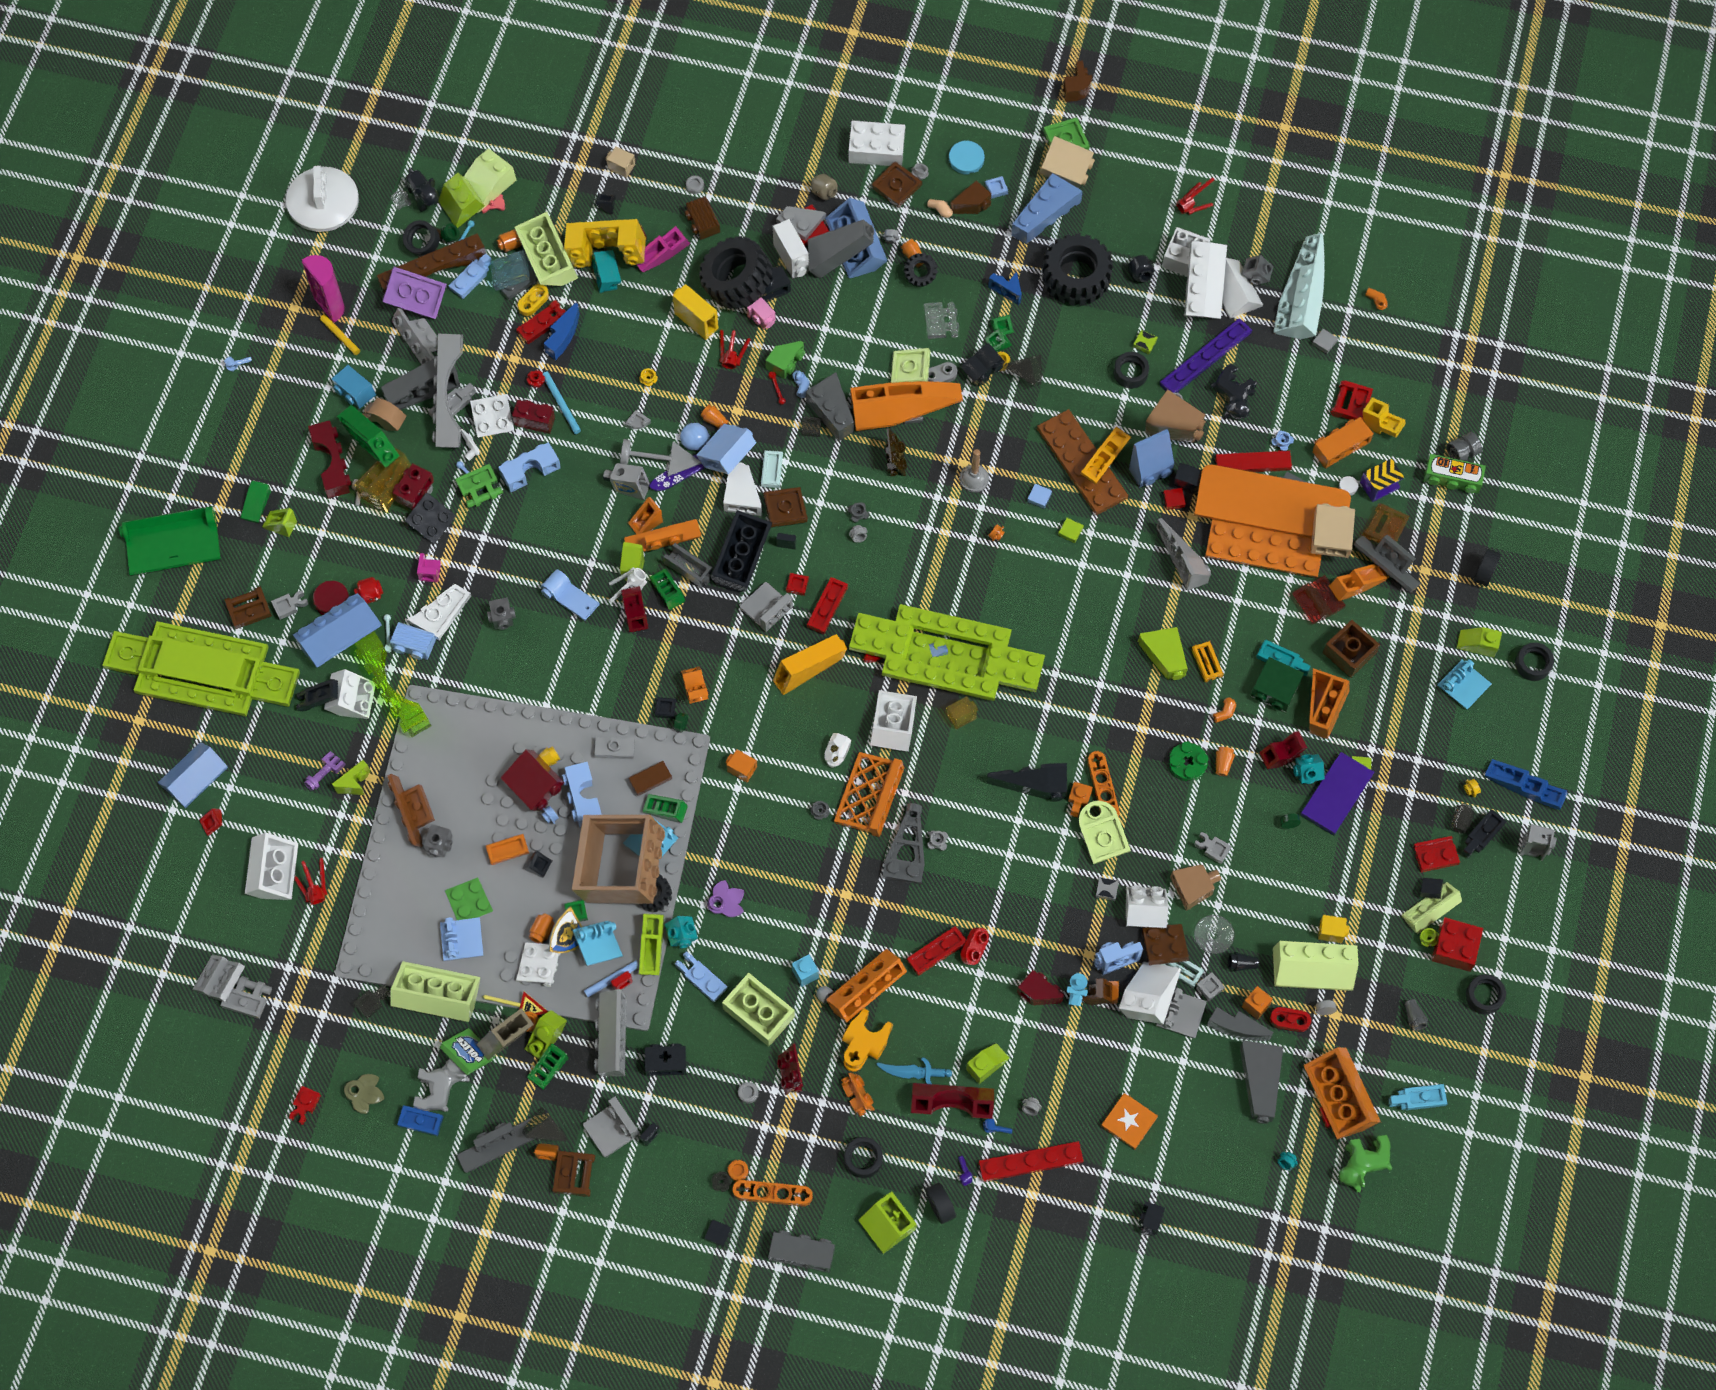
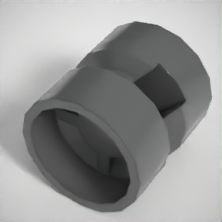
M1473 432L1462 435L1460 439L1457 438L1446 446L1450 458L1467 461V457L1472 458L1482 452L1481 442Z

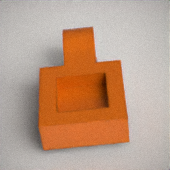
M1077 782L1073 783L1068 802L1073 803L1070 816L1078 818L1081 806H1086L1089 802L1093 787Z

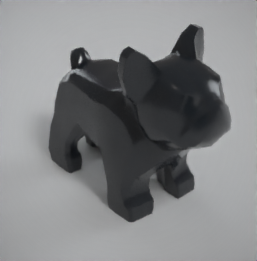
M409 168V173L405 177V187L409 193H413L418 209L423 212L427 210L426 206L439 203L438 192L434 187L435 180L431 178L428 181L419 170Z
M1232 363L1227 365L1217 381L1211 384V388H1215L1217 393L1228 402V405L1225 407L1227 412L1223 417L1225 420L1228 417L1235 419L1248 417L1250 413L1247 404L1248 396H1253L1256 392L1254 388L1257 387V383L1252 378H1249L1242 384L1232 381L1236 378L1234 373L1238 370Z

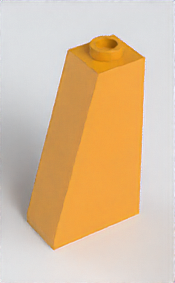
M836 634L781 660L773 682L783 695L787 694L843 659L847 650L844 641L840 640Z

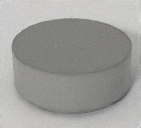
M699 176L689 177L686 181L687 191L691 194L701 193L704 189L703 179Z
M1324 1000L1316 1004L1318 1015H1330L1337 1011L1334 1001Z
M745 1082L739 1087L738 1096L742 1102L750 1104L757 1100L759 1093L754 1083Z

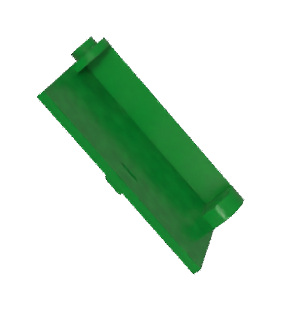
M213 506L122 522V526H119L121 538L124 537L126 541L130 575L221 559L217 520Z

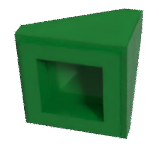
M1010 315L990 319L994 331L1000 328L1005 335L1014 333Z
M1000 328L984 338L996 352L1012 346Z

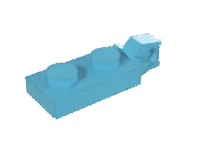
M1444 1084L1404 1088L1402 1091H1398V1095L1390 1096L1388 1099L1389 1107L1401 1106V1110L1440 1107L1448 1104Z

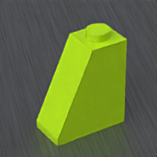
M1177 627L1140 633L1138 639L1140 647L1166 679L1179 680L1186 676L1188 668Z

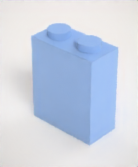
M723 424L698 452L697 457L705 468L729 474L756 444V441L749 429Z

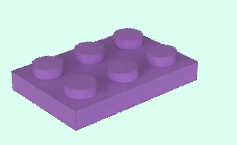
M393 267L382 302L436 319L447 284Z

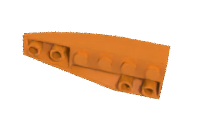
M916 381L850 388V400L856 431L895 426L963 401L960 383Z

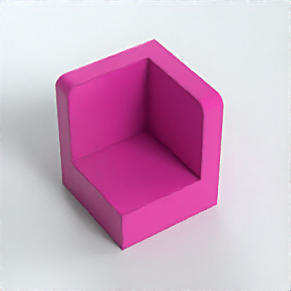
M420 553L417 570L419 581L438 582L441 561L426 559L425 554Z

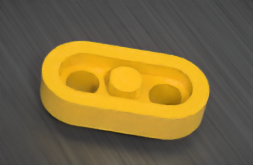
M541 284L534 285L518 301L519 312L524 316L533 315L548 300L549 293L547 287Z

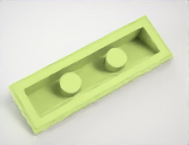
M1446 882L1443 884L1441 899L1425 897L1402 914V918L1418 934L1461 903L1460 891Z

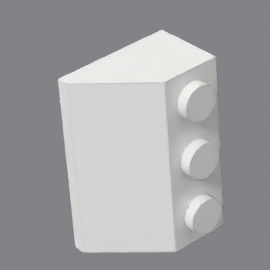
M269 833L252 837L245 894L261 899L291 900L298 843Z

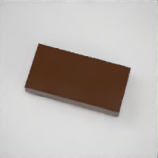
M664 761L629 777V781L637 796L672 779V775Z

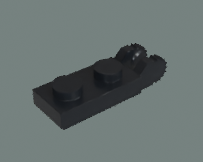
M330 679L297 693V699L305 701L297 704L296 709L303 712L338 699V681Z

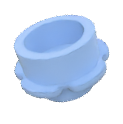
M548 806L546 809L543 808L544 813H542V816L548 823L552 821L555 824V821L559 819L551 806Z

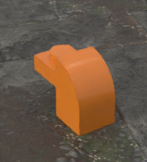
M695 667L681 671L689 703L707 700L708 690L704 683L701 668Z

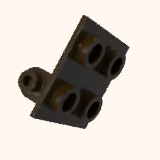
M887 428L888 441L885 447L886 457L888 458V473H890V476H897V473L900 472L903 476H906L907 462L903 453L905 452V445L903 441L897 438L896 434Z

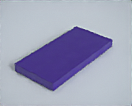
M1340 752L1327 772L1325 779L1322 780L1303 809L1301 816L1335 835L1372 778L1374 771Z

